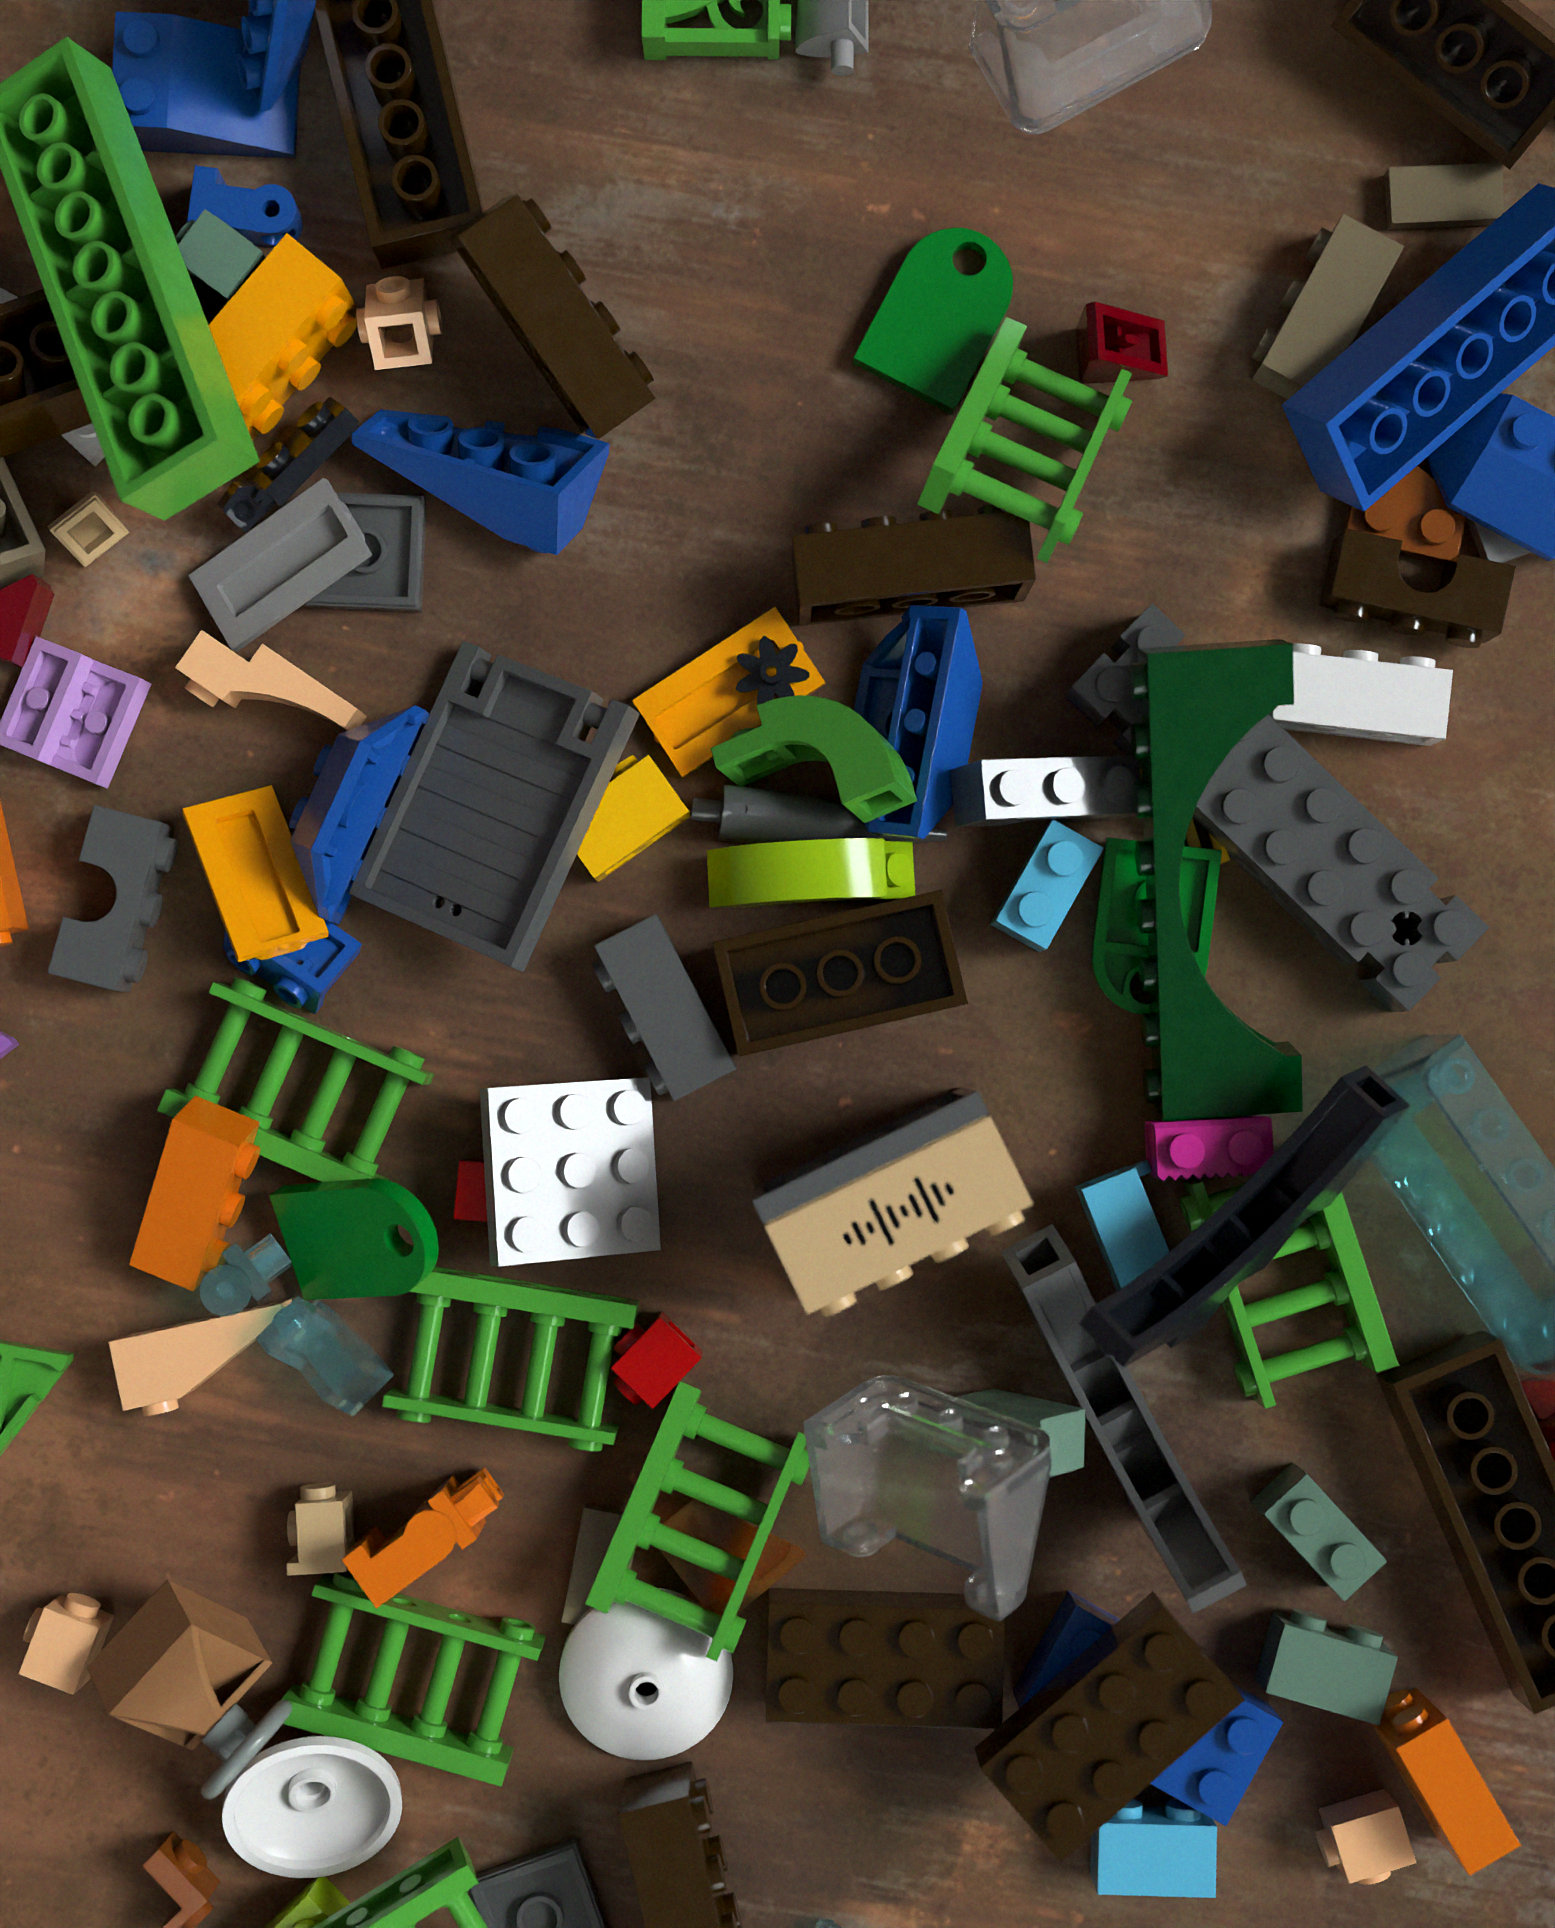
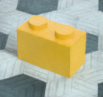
M632 755L617 764L578 850L577 855L597 882L603 880L691 817L689 810L649 755L640 761Z

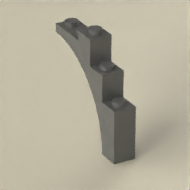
M1053 1224L1000 1251L1041 1339L1061 1371L1077 1406L1085 1408V1422L1104 1453L1125 1499L1148 1539L1152 1541L1192 1613L1194 1614L1247 1586L1239 1567L1186 1478L1127 1366L1122 1368L1113 1358L1104 1354L1097 1347L1093 1337L1079 1324L1090 1308L1096 1304L1076 1261Z

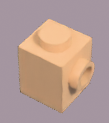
M69 1593L67 1596L60 1595L46 1605L44 1609L38 1607L32 1614L24 1632L23 1641L30 1643L19 1674L74 1695L90 1680L91 1676L86 1667L101 1652L114 1615L100 1610L101 1604L94 1598L78 1593Z
M1385 1789L1319 1809L1325 1829L1317 1831L1316 1836L1323 1858L1328 1867L1336 1865L1349 1884L1354 1882L1362 1885L1379 1883L1391 1875L1390 1871L1416 1863L1399 1805Z

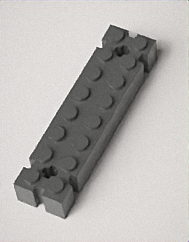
M1152 603L1111 647L1120 658L1114 663L1103 653L1070 687L1064 697L1095 727L1107 718L1122 732L1113 744L1124 755H1133L1131 726L1133 723H1140V699H1131L1130 664L1138 663V648L1176 646L1186 635ZM1267 715L1257 723L1229 752L1211 777L1196 805L1192 816L1193 821L1208 836L1210 834L1227 850L1228 855L1342 965L1360 962L1368 971L1359 982L1391 1012L1410 1011L1441 979L1431 968L1436 961L1438 963L1458 961L1490 928L1457 895L1439 899L1429 890L1439 878L1270 715ZM1138 759L1139 769H1142V759ZM1402 920L1404 922L1403 933L1406 939L1395 941L1392 938L1397 928L1391 921Z

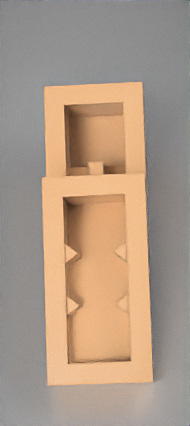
M201 630L175 667L191 678L184 688L213 708L219 699L234 708L237 707L242 699L277 702L319 715L346 731L361 726L367 718L356 707L263 643L250 662H248Z

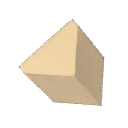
M91 491L47 526L52 534L84 567L88 566L129 533L103 498L94 491Z

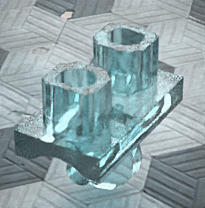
M272 1234L266 1236L246 1252H243L238 1244L235 1243L221 1253L228 1265L218 1266L204 1276L200 1285V1298L204 1306L212 1314L221 1317L233 1316L242 1312L249 1304L251 1296L258 1305H261L273 1296L268 1284L291 1268L292 1261Z

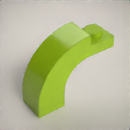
M885 838L819 839L759 843L707 850L709 908H756L821 901H894L915 896L913 842L885 841Z

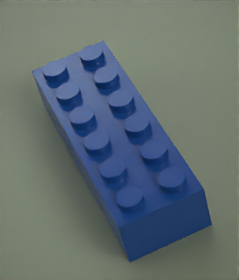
M1540 183L1534 186L1282 404V408L1321 492L1363 512L1366 511L1555 346V188Z

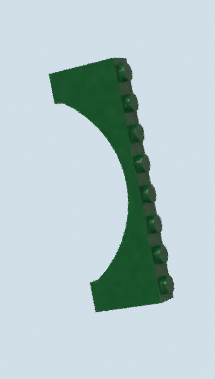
M1282 639L1138 648V663L1130 664L1129 689L1132 700L1140 699V723H1133L1131 726V747L1133 758L1142 759V782L1134 783L1133 805L1136 818H1144V841H1136L1135 863L1138 876H1146V898L1138 899L1137 920L1140 934H1148V956H1140L1139 976L1142 991H1150V1012L1142 1013L1141 1015L1143 1045L1145 1048L1152 1047V1069H1144L1143 1071L1145 1101L1147 1104L1153 1103L1163 1121L1303 1112L1302 1055L1289 1041L1274 1042L1247 1025L1217 997L1203 976L1190 948L1182 920L1179 893L1180 864L1186 833L1196 805L1211 777L1229 752L1257 723L1280 705H1294L1293 644Z

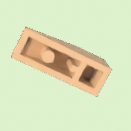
M292 1298L127 1334L109 1341L123 1411L142 1407L144 1416H152L178 1409L177 1399L194 1391L293 1311Z

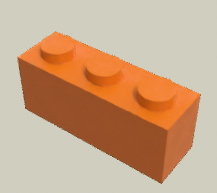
M196 1095L172 1119L132 1253L130 1266L193 1292L208 1273L215 1276L219 1273L230 1250V1243L223 1241L227 1227H233L245 1202V1195L238 1193L242 1179H248L260 1155L261 1147L254 1145L260 1124L259 1121Z

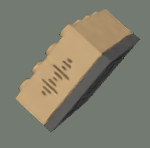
M958 1088L754 1188L752 1202L763 1224L765 1223L766 1231L807 1315L820 1309L823 1317L838 1313L857 1302L855 1291L873 1282H876L879 1290L891 1287L913 1274L909 1266L910 1264L931 1255L935 1263L941 1262L969 1247L965 1237L984 1228L991 1235H996L1025 1220L1021 1210L1033 1205V1202L991 1116L987 1115L989 1112L979 1091Z

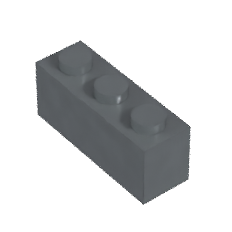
M657 914L594 945L600 958L591 962L606 993L617 989L626 1007L624 1011L618 1013V1017L631 1042L635 1044L643 1040L653 1060L646 1063L644 1067L659 1096L669 1091L675 1101L737 1069Z

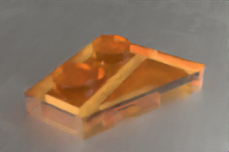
M692 1497L661 1522L663 1525L744 1560L758 1530V1527ZM769 1533L737 1614L808 1556L804 1550ZM660 1550L702 1606L722 1616L736 1582Z

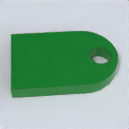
M946 228L933 232L921 239L904 260L853 358V364L954 415L998 331L1011 301L1013 275L1008 259L1001 248L984 234L966 228ZM965 249L974 250L982 256L985 267L976 275H963L953 265L952 259L955 254Z
M1105 837L1091 947L1092 972L1099 988L1109 1000L1129 1012L1142 1015V1013L1150 1012V1002L1142 1003L1135 1000L1130 992V982L1132 977L1139 972L1140 956H1148V934H1140L1137 920L1138 899L1146 898V876H1138L1135 863V844L1137 840ZM1184 846L1180 864L1179 885L1182 920L1190 948L1205 977L1209 960L1222 850Z
M381 1178L283 1185L269 1194L304 1300L401 1295L426 1279L432 1273L437 1263L439 1252L438 1237L430 1215L422 1203L410 1191L395 1182ZM398 1225L409 1232L413 1240V1246L402 1239L398 1231Z

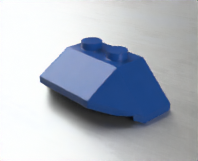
M1500 393L1426 458L1434 480L1448 508L1547 561L1555 560V417L1515 395Z
M910 605L901 616L902 622L884 637L862 665L854 711L880 733L900 755L907 767L917 801L864 823L867 831L872 834L924 839L953 806L951 769L968 764L983 684L967 612L960 607Z
M414 705L340 733L333 746L326 744L321 750L313 770V775L319 778L310 797L303 796L298 801L289 823V827L295 829L290 841L320 918L340 925L353 895L348 893L430 715L425 709Z

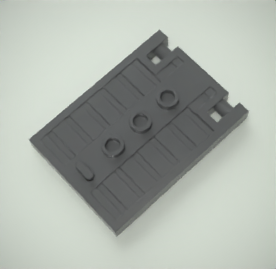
M463 640L348 894L524 972L640 713L629 705L611 699L608 708L601 706L604 699L593 691L497 654L494 663L489 662L491 654L479 646ZM479 683L484 684L478 698L473 697ZM592 727L597 729L592 743L589 744L585 740ZM444 899L442 907L439 908L440 902Z

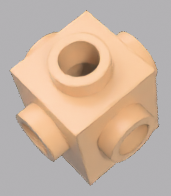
M392 276L384 278L376 284L367 285L365 307L356 309V318L361 343L370 344L375 370L432 364L433 335L442 334V319L438 300H428L424 278L408 280L405 277Z

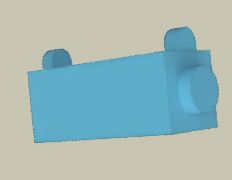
M1148 1160L1131 1166L1126 1165L1074 1186L1116 1291L1122 1289L1169 1253L1140 1180L1141 1176L1152 1171Z

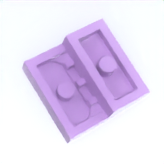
M36 636L0 720V745L108 789L151 687V683Z

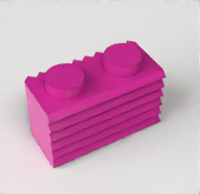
M1239 1116L1174 1121H1145L1146 1160H1148L1152 1170L1148 1174L1161 1181H1164L1166 1178L1176 1181L1178 1177L1188 1180L1189 1177L1200 1179L1201 1177L1211 1179L1213 1176L1219 1178L1229 1176L1234 1178L1236 1175L1246 1177L1248 1174L1254 1175L1274 1154L1271 1117Z

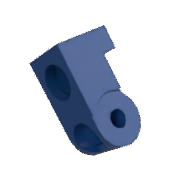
M195 165L187 222L191 220L196 221L204 209H206L255 246L274 248L286 233L295 240L300 237L303 229V217L292 194L284 187L276 184H264L253 190L229 186L225 183L218 168Z

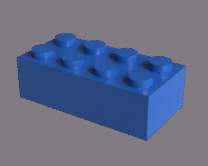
M1068 1590L1013 1689L1018 1708L1023 1706L1120 1619ZM1234 1684L1245 1700L1150 1783L1224 1826H1227L1283 1724L1281 1718L1268 1702Z

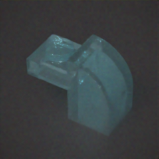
M297 1296L288 1306L281 1309L274 1316L272 1322L256 1338L267 1354L300 1370L324 1402L353 1417L394 1376L371 1345L337 1312L320 1300H315L311 1304Z

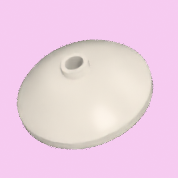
M659 1588L670 1594H673L677 1597L694 1603L700 1607H703L693 1599L683 1594H680L672 1590ZM626 1601L624 1606L614 1602L610 1612L607 1614L591 1607L574 1625L563 1647L559 1668V1686L562 1701L575 1727L584 1737L600 1749L610 1754L633 1760L667 1758L697 1744L720 1720L732 1691L733 1663L731 1653L722 1649L717 1662L707 1658L706 1654L713 1638ZM643 1682H651L656 1685L657 1690L652 1695L643 1696L636 1691V1688Z
M330 1736L296 1738L274 1745L254 1756L229 1783L223 1799V1829L234 1851L246 1862L260 1870L290 1878L329 1876L349 1870L367 1861L391 1839L399 1824L402 1813L401 1786L391 1765L381 1755L367 1746L351 1740Z

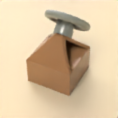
M168 1579L86 1667L110 1716L192 1751L202 1741L223 1761L201 1787V1794L206 1799H213L220 1794L286 1721L293 1709L290 1701L283 1699L278 1701L256 1725L247 1718L249 1715L236 1702L272 1664L248 1618Z

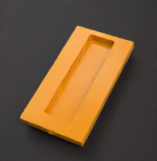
M776 607L632 700L654 734L655 742L661 745L682 778L713 758L712 747L728 741L731 735L739 730L757 728L762 725L756 706L759 688L751 692L741 693L736 690V686L740 680L752 674L738 663L737 656L744 653L760 659L759 643L763 636L771 640L776 656L786 646L790 644L797 645L798 652L789 666L807 670L810 677L806 681L789 683L795 696H808L825 685L826 682L804 651V645L796 639ZM769 669L766 672L769 677H773L777 673L774 669ZM774 693L773 699H778L779 697Z
M272 785L182 808L183 817L237 962L252 958L266 960L301 950L308 942L328 937L329 931L324 919L318 916L290 841L291 833Z

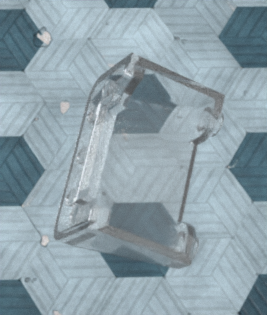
M978 0L969 50L1011 123L1018 130L1026 134L1038 135L1052 130L1196 50L1203 44L1212 25V0H1058L1056 2L1053 0Z
M894 1375L874 1377L861 1383L803 1422L822 1543L855 1557H866L876 1553L879 1548L896 1538L975 1572L965 1582V1600L968 1606L975 1611L999 1622L1024 1601L1052 1465L1051 1442L1047 1432L1030 1424Z

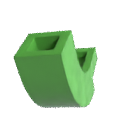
M797 695L773 699L756 705L761 726L739 730L732 734L728 741L711 748L716 768L741 787L799 762L822 761L829 763L835 776L842 804L864 823L917 801L907 767L894 747L861 715L851 708L827 698Z

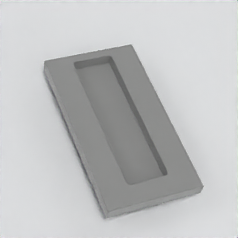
M322 478L188 576L232 651L238 652L371 557L372 553L365 543L364 534L348 507L340 501L329 481Z

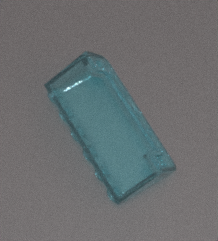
M1422 1035L1372 1070L1411 1106L1371 1154L1370 1159L1491 1333L1502 1338L1511 1361L1520 1369L1532 1374L1546 1375L1555 1373V1168L1462 1035Z

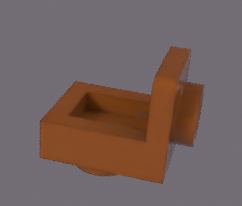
M174 1831L171 1832L154 1849L142 1866L179 1905L168 1916L161 1928H195L214 1908L209 1898L221 1881L207 1867V1859L204 1853L194 1842L188 1839L182 1840Z

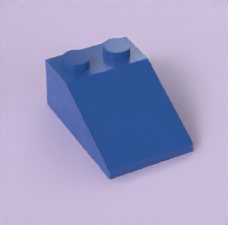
M119 11L115 13L112 72L142 151L296 158L301 63L272 109L260 112L252 90H245L242 87L237 72L236 55L237 53H243L244 46L240 29L175 14Z

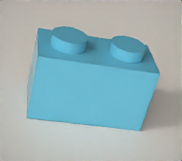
M1051 820L1045 825L990 925L1038 952L1047 950L1104 848L1061 823Z
M1132 1799L1091 1835L1090 1876L1097 1894L1216 1898L1217 1825L1212 1818L1178 1799L1166 1801L1165 1807L1142 1806V1802Z

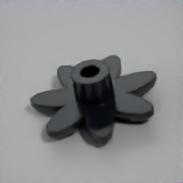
M763 636L759 643L760 659L744 653L737 656L738 663L752 674L737 683L736 690L743 693L759 688L757 705L773 700L774 693L779 698L795 696L789 683H799L806 681L810 677L807 670L789 666L798 652L797 645L790 644L786 646L776 656L771 640ZM769 669H774L777 673L775 676L769 677L766 672Z

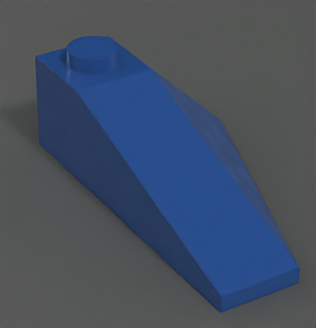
M380 409L352 433V444L503 539L528 546L529 549L538 553H551L554 555H558L583 528L609 455V443L559 428L539 426L537 436L505 433L504 422L486 421L485 427L466 429L453 427V421L447 416Z

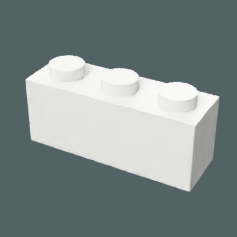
M1293 643L1294 705H1280L1268 715L1286 730L1432 746L1446 739L1453 670L1435 668L1436 661L1426 657L1400 658V664L1379 662V654L1371 651L1346 650L1343 652V657L1321 655V647Z

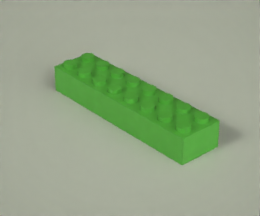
M66 36L0 83V169L120 501L165 521L254 466L260 460L113 72L108 65Z

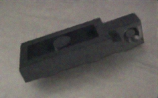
M330 396L323 403L319 401L312 404L298 419L297 426L299 428L283 444L279 442L268 448L260 457V462L257 463L258 470L250 478H246L245 481L232 482L217 505L237 526L247 533L276 502L282 506L359 427V421L346 407Z

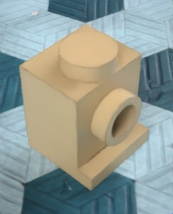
M314 1483L301 1486V1499L295 1504V1510L289 1511L287 1520L289 1545L297 1546L298 1552L287 1563V1575L346 1572L348 1569L341 1559L355 1543L352 1491L336 1492L334 1483Z

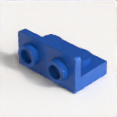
M324 919L329 931L328 937L308 942L301 950L266 960L252 958L237 962L226 929L223 950L226 952L229 961L241 972L248 975L256 973L273 985L275 993L285 1003L294 1008L304 1007L309 1012L316 1014L323 1006L325 994L360 953L362 943L332 922Z

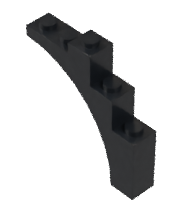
M1367 1065L1340 1077L1285 1143L1228 1201L1147 1271L1116 1293L1091 1307L1079 1324L1093 1337L1097 1347L1104 1354L1113 1358L1122 1368L1165 1343L1172 1348L1198 1333L1238 1283L1266 1268L1306 1218L1332 1204L1411 1105Z

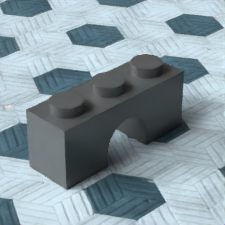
M1133 755L979 760L951 769L955 827L1002 826L1044 819H1058L1059 823L1098 822L1135 815L1133 786L1134 783L1140 782L1139 760L1134 759Z
M93 806L79 861L100 866L112 876L117 890L116 901L111 911L97 921L86 922L73 918H62L47 973L122 992H130L132 983H139L144 974L148 958L147 950L142 949L148 927L153 928L156 925L162 910L163 896L157 893L163 871L169 872L172 869L178 851V840L173 838L175 827L102 806Z

